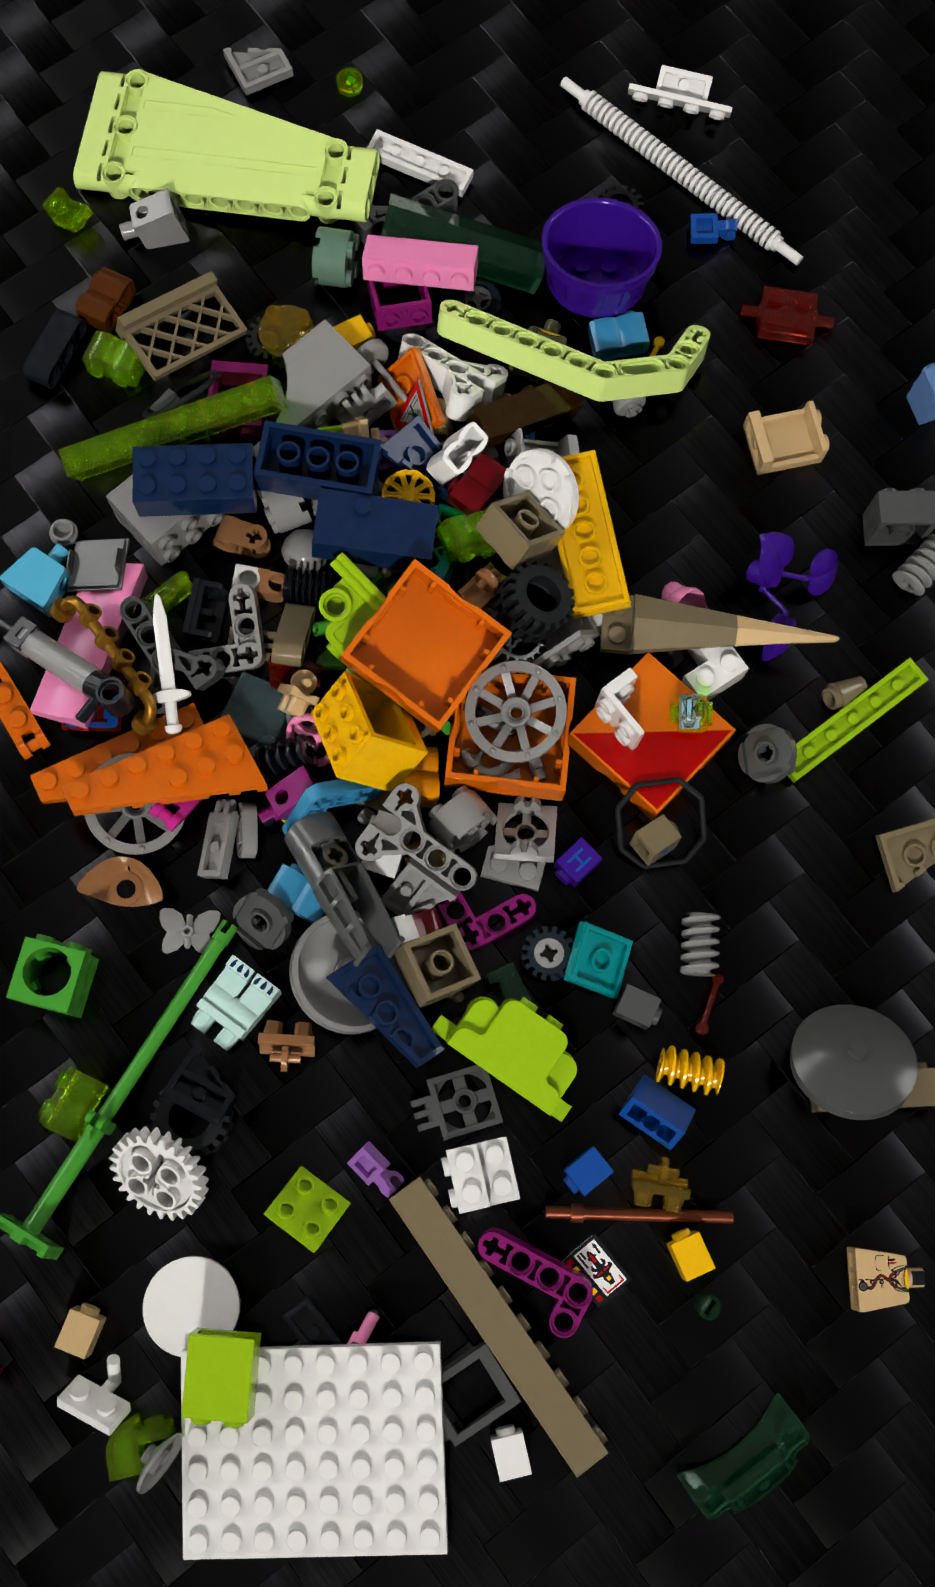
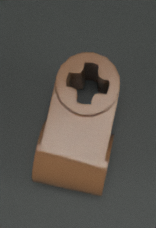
M229 515L222 517L213 540V544L217 548L253 559H263L269 555L271 543L263 526Z

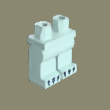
M234 955L230 957L225 964L224 970L196 1006L199 1010L191 1022L194 1027L204 1034L215 1021L222 1025L223 1029L213 1041L226 1051L230 1050L239 1039L241 1041L246 1039L252 1029L282 994L280 989L260 974H256L252 968Z

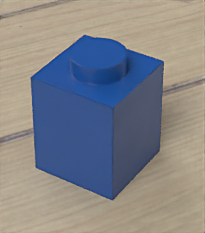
M591 1146L563 1169V1172L567 1175L563 1181L574 1195L579 1191L581 1195L586 1196L614 1171L597 1149Z

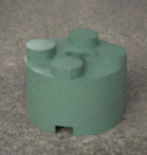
M319 226L315 237L320 238V243L317 246H313L312 277L316 278L314 284L341 288L352 287L353 279H357L359 262L354 261L355 251H358L360 246V234H356L352 230Z

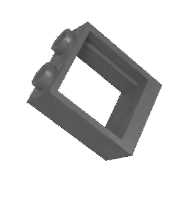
M484 1340L442 1368V1383L480 1358L504 1399L458 1431L443 1408L444 1441L446 1442L450 1439L455 1447L521 1402L519 1394Z

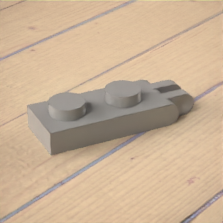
M218 799L215 810L209 813L197 876L209 879H228L239 822V813L236 811L237 802L235 799Z

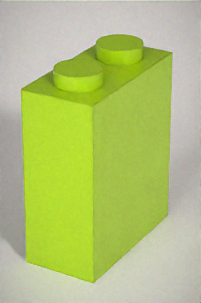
M196 1328L189 1333L181 1418H189L191 1423L197 1425L210 1424L211 1421H222L224 1426L231 1428L243 1427L244 1423L247 1424L252 1419L255 1413L261 1333Z

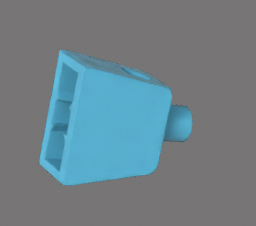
M58 543L48 555L33 547L0 576V580L8 590L48 617H51L50 607L55 599L63 597L68 586L69 573L63 564L68 559L69 551Z

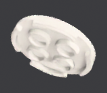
M535 448L520 453L513 460L510 467L506 468L503 481L504 499L529 491L563 531L566 530L575 519L579 506V490L574 473L566 461L551 450Z
M187 1256L165 1265L150 1281L143 1300V1319L150 1337L164 1351L181 1357V1351L188 1348L189 1333L196 1328L233 1331L240 1313L239 1292L231 1274L220 1263L202 1256Z

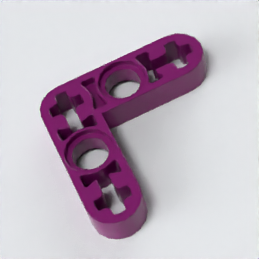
M461 891L455 900L451 902L447 900L444 904H436L447 926L455 923L457 926L461 925L470 918L472 923H467L466 926L471 933L477 932L478 936L475 938L476 944L465 943L469 952L476 951L531 920L536 912V903L527 894L516 895L476 918ZM518 901H521L522 904L528 903L530 905L527 910L528 915L524 916L522 912L514 915L513 920L516 922L511 924L509 915L503 909L508 907L510 913L517 909ZM453 903L460 904L464 908V915L457 920L450 918L447 914L448 906ZM492 915L503 917L505 926L502 930L494 931L490 929L488 919ZM460 927L459 931L462 935V938L464 939L465 932L463 928Z

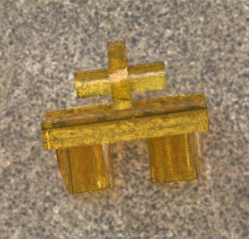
M661 1157L659 1166L648 1164L647 1172L632 1169L631 1182L635 1205L649 1207L651 1206L653 1194L664 1196L662 1202L663 1209L679 1213L684 1199L689 1200L691 1190L688 1189V1180L679 1178V1169L669 1168V1158Z

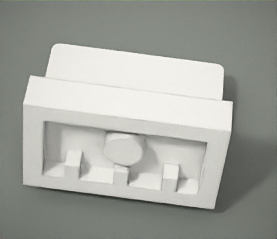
M628 668L601 689L595 704L597 708L595 711L605 724L609 722L614 728L617 740L624 747L628 745L631 750H634L645 732L623 706L631 698L629 695L635 690L633 686L638 677L631 668Z

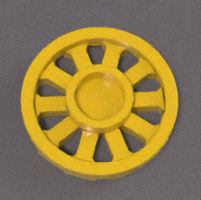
M403 469L396 471L386 479L382 487L381 497L422 503L420 500L429 501L430 504L434 505L435 490L432 482L421 472ZM406 476H412L409 485L407 483ZM400 478L402 486H400L394 480ZM418 479H420L421 481H423L422 484H420L419 486L415 487L416 482H417ZM391 487L397 492L387 491V488ZM425 489H429L430 493L426 494L420 492H422Z

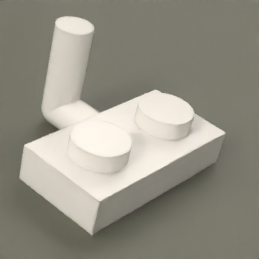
M112 1354L107 1358L108 1379L101 1387L78 1374L57 1397V1407L108 1436L114 1432L131 1412L130 1403L113 1394L121 1384L120 1357L117 1354Z

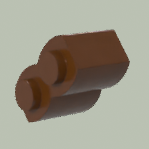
M102 267L98 273H94L91 277L90 288L84 294H81L76 301L78 316L85 319L87 324L108 334L111 333L116 327L117 317L121 316L129 307L136 294L133 280L106 267Z

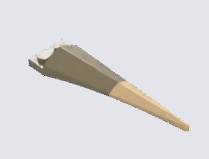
M635 594L634 596L629 595L631 608L602 613L599 652L632 655L648 652L732 646L831 643L838 641L840 638L835 635Z

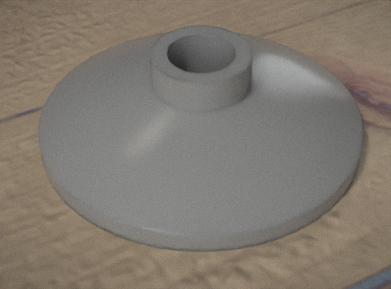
M181 1432L169 1437L159 1446L152 1443L143 1453L140 1461L145 1465L140 1473L136 1488L139 1494H144L150 1490L170 1467L182 1447V1437L184 1435Z

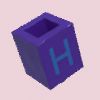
M581 837L555 862L554 868L557 870L555 875L565 885L570 883L575 888L600 864L603 858Z

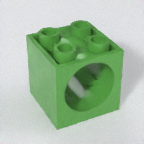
M37 934L36 939L25 936L6 998L81 1018L99 959L91 955V949L85 948L81 944L67 941L66 946H62L63 942L46 935ZM66 955V960L71 967V976L67 985L58 993L45 996L41 991L39 974L43 965L53 957Z

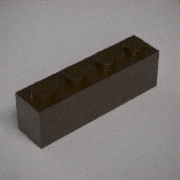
M545 381L543 385L537 387L529 385L517 394L511 395V393H506L498 397L496 401L490 403L482 401L472 408L466 423L475 422L488 436L487 444L483 449L485 450L505 443L518 428L522 429L524 436L570 420L577 415L584 404L578 393Z

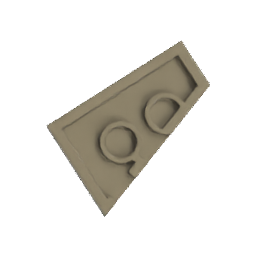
M935 818L875 836L892 892H898L905 887V884L915 877H919L927 871L926 869L935 864Z

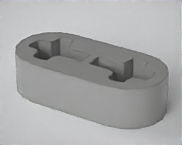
M239 802L237 807L239 822L236 832L238 858H255L258 849L256 803Z

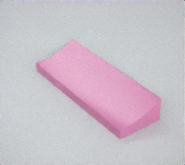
M126 563L122 590L77 592L76 594L86 604L94 603L101 608L102 615L99 618V622L103 627L111 626L118 631L119 637L115 644L119 649L128 629L120 615V605L125 598H140L148 578L144 564ZM76 610L71 621L64 624L57 642L110 676L112 671L111 657L106 651L96 646L95 635L90 628L80 624L78 620L79 613ZM46 670L30 708L31 713L61 723L79 726V728L89 730V724L93 720V714L86 723H81L75 717L89 698Z

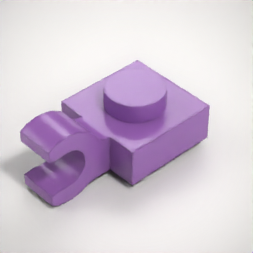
M370 1141L347 1162L368 1186L374 1182L379 1187L381 1193L388 1198L405 1181L400 1173L386 1169L391 1163Z

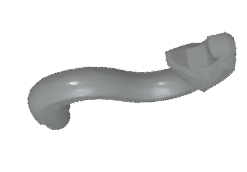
M469 748L461 751L462 761L466 768L471 772H474V769L478 770V775L500 778L514 764L501 761L497 766L487 768L481 764L483 750L478 754L469 753ZM517 749V750H513V751H511V752H520V751H522V750H521V749ZM540 757L526 762L531 773L539 777L538 782L543 783L548 780L545 773V765Z

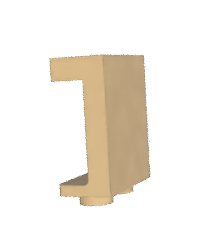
M808 401L803 409L761 417L759 410L748 413L743 427L757 475L822 462L829 450V439L826 434H823L821 413L819 409L815 408L814 401Z

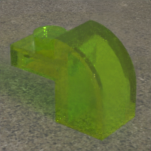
M136 1413L123 1421L111 1434L106 1447V1463L110 1482L140 1474L145 1465L140 1461L143 1453L146 1451L145 1444L171 1437L176 1431L174 1418L164 1420L163 1415H158L145 1419L144 1425L141 1426L140 1415Z

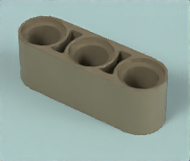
M286 602L273 642L272 663L302 667L312 633V625L315 620V606Z

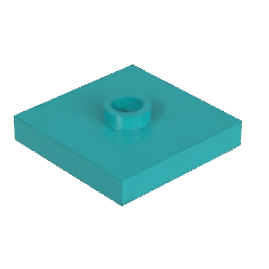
M579 922L563 980L604 996L618 999L633 941L588 922Z

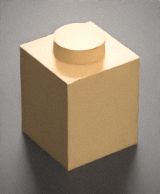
M82 1303L81 1306L77 1305L70 1308L54 1347L82 1359L92 1355L107 1317L99 1314L100 1309L88 1303Z

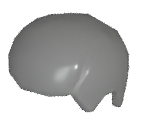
M310 529L293 530L285 538L281 548L282 556L288 566L294 565L296 570H298V567H301L302 574L306 567L308 568V574H310L311 569L317 572L326 564L327 560L312 557L314 531Z

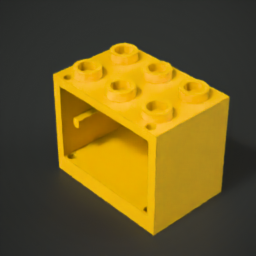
M344 671L311 712L336 778L392 792L428 753L412 715L360 676Z

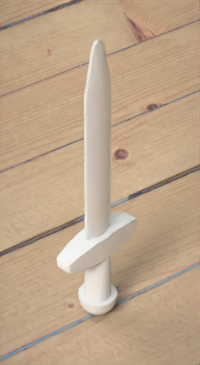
M156 594L154 596L153 625L162 691L152 695L156 703L165 704L167 726L164 728L166 733L177 735L182 731V724H179L177 702L187 699L192 694L189 690L176 689L167 615L160 596Z

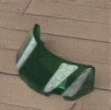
M777 1393L759 1423L735 1447L705 1465L681 1471L676 1476L708 1520L718 1519L728 1509L738 1513L752 1506L776 1488L797 1465L799 1461L795 1456L800 1449L808 1445L811 1436L781 1395Z

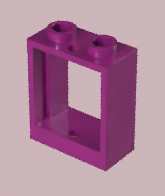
M366 280L378 331L432 323V302L427 286ZM416 286L419 301L381 306L377 291Z
M212 360L211 371H219L222 376L208 390L205 415L208 434L217 438L231 436L241 437L244 440L250 441L256 438L261 439L264 423L267 420L271 383L268 364ZM222 385L260 388L256 422L218 419Z

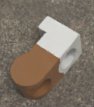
M236 564L232 587L237 584H246L254 588L258 599L275 603L283 602L282 592L285 575L270 571L269 569ZM241 590V595L237 596V599L250 598V595L244 593L243 590Z

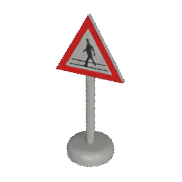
M371 339L361 345L357 352L371 365V374L378 371L405 403L394 425L404 427L419 415L434 434L421 381L417 380L411 393L407 396L383 367L389 356V349L381 339Z

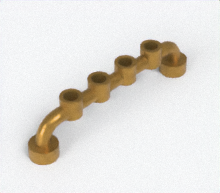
M75 595L55 599L49 609L51 616L58 622L68 623L77 610L80 624L90 628L96 637V646L108 653L112 659V668L124 675L129 682L128 690L133 695L140 697L145 710L137 712L131 721V726L139 735L150 736L158 726L156 701L148 689L152 683L150 675L143 671L136 673L131 666L135 661L134 653L126 648H118L115 642L119 637V633L111 626H102L99 622L102 610L98 605L94 603L86 604L80 597Z

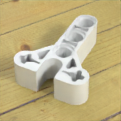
M408 333L402 336L398 359L412 347L420 348L434 389L442 393L446 403L445 413L450 419L466 421L476 404L482 401L490 403L503 395L508 377V371L503 366L462 361L418 334Z

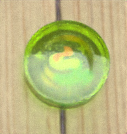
M344 68L337 74V88L341 94L351 97L358 95L362 91L363 77L357 69Z

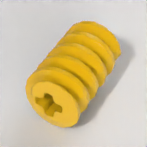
M671 1045L666 1052L664 1048L662 1049L657 1065L656 1082H660L663 1076L667 1075L668 1085L670 1086L678 1078L681 1089H684L689 1081L692 1085V1092H696L698 1087L703 1085L704 1095H708L712 1088L715 1089L716 1095H718L724 1076L725 1063L723 1059L719 1058L713 1064L712 1057L706 1055L701 1061L698 1052H694L689 1058L687 1049H681L677 1055L676 1047Z

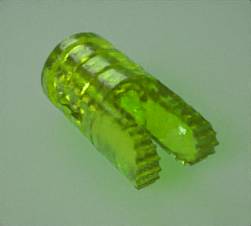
M181 571L163 582L142 599L149 601L154 606V596L158 594L167 614L169 610H172L174 606L180 604L181 601L191 594L193 583L190 582L187 572Z

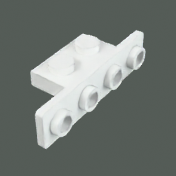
M666 65L661 66L656 89L629 83L628 94L632 95L633 100L639 102H647L648 99L658 101L657 105L664 108H673V105L684 107V112L690 114H698L701 111L709 113V117L715 120H724V117L730 118L733 108L707 101L713 79L712 76Z

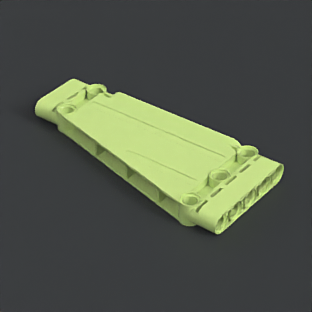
M134 69L128 74L101 71L97 79L76 159L73 179L77 189L109 192L115 199H124L130 196L134 200L139 201L168 188L178 207L294 221H307L310 216H316L321 222L326 224L335 223L339 219L367 222L366 219H369L370 206L379 171L380 152L379 149L347 146L346 142L342 139L330 137L150 74L141 69Z

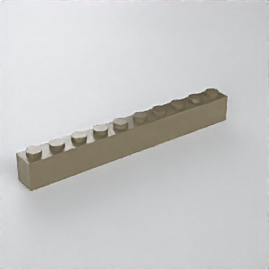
M419 1176L389 1198V1201L578 1478L608 1454L604 1443L608 1441L607 1437L597 1423L591 1427L584 1417L589 1411L579 1396L571 1398L565 1389L570 1383L559 1367L554 1371L546 1361L550 1354L542 1342L538 1340L534 1343L527 1332L532 1329L521 1312L517 1315L513 1313L509 1307V1304L513 1302L512 1298L503 1285L496 1288L490 1279L494 1272L484 1258L480 1261L477 1260L471 1251L476 1246L466 1231L462 1234L457 1231L453 1225L457 1218L447 1204L444 1207L440 1206L435 1198L440 1193L429 1178L423 1181L421 1176Z

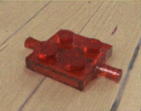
M764 286L759 306L742 304L740 316L756 318L758 324L757 338L810 346L814 340L816 327L832 329L835 317L820 316L818 314V294Z

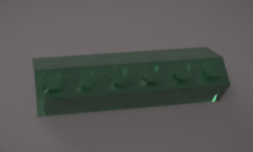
M390 194L380 236L478 246L477 277L535 294L543 279L546 266L543 259L541 241Z

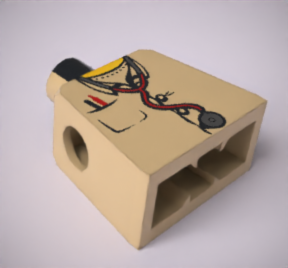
M847 1247L852 1310L868 1312L907 1304L910 1301L909 1288L925 1286L923 1269L907 1268L906 1256L864 1248Z

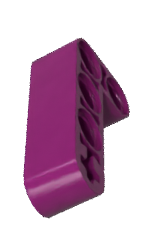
M490 1227L486 1229L478 1243V1251L481 1257L556 1298L549 1318L550 1329L553 1334L560 1338L572 1336L577 1331L592 1300L593 1287L589 1277L500 1228ZM495 1237L499 1240V1247H495L491 1251L488 1249L489 1243L487 1241H491ZM509 1244L512 1247L509 1250L507 1259L502 1258L504 1250H506ZM517 1252L526 1253L530 1258V1263L525 1267L517 1266L513 1261V1255ZM545 1268H554L558 1272L559 1277L554 1282H547L542 1278L541 1272ZM575 1283H580L587 1288V1293L585 1296L577 1298L570 1293L569 1288ZM559 1313H568L572 1317L573 1322L569 1326L563 1327L557 1324L555 1317Z

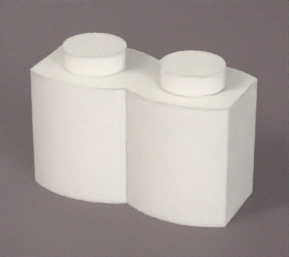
M475 422L467 424L447 438L442 450L433 455L429 460L426 470L440 485L448 482L469 467L472 457L480 453L486 446L488 436Z

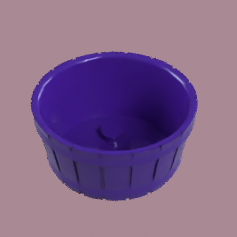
M584 198L579 201L569 202L563 205L562 208L557 209L549 217L542 231V254L546 265L547 284L552 295L564 308L589 318L613 317L631 309L642 297L650 277L657 268L662 253V239L654 222L639 209L637 210L636 207L610 198Z

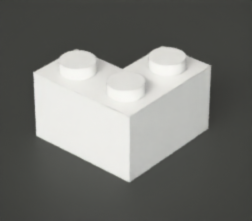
M733 646L689 649L687 651L698 667L684 675L682 682L695 694H701L699 695L700 698L706 703L740 681L749 668Z

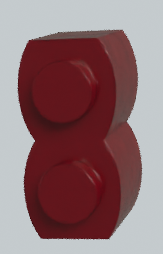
M484 452L478 458L473 456L461 479L456 477L447 489L449 492L447 502L474 522L477 521L491 501L503 489L506 471L504 466Z

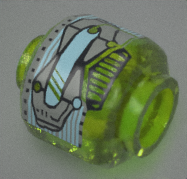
M682 694L678 696L676 705H670V722H676V728L681 733H704L708 726H713V702H708L707 696L703 694Z

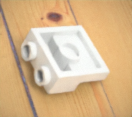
M506 1136L446 1150L447 1157L441 1158L445 1177L451 1176L454 1187L453 1189H448L452 1209L458 1207L459 1214L520 1199Z

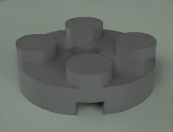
M773 724L755 726L747 733L749 736L745 742H741L739 746L738 760L740 767L745 774L757 782L766 784L776 783L795 771L797 746L792 734L786 729ZM768 746L773 750L770 760L762 758V753L766 752V747Z
M259 888L254 892L246 894L236 903L233 909V919L237 917L239 925L236 928L238 935L246 944L254 949H276L288 939L291 933V923L294 920L293 912L279 898L264 888ZM258 915L265 919V925L260 923L261 918Z

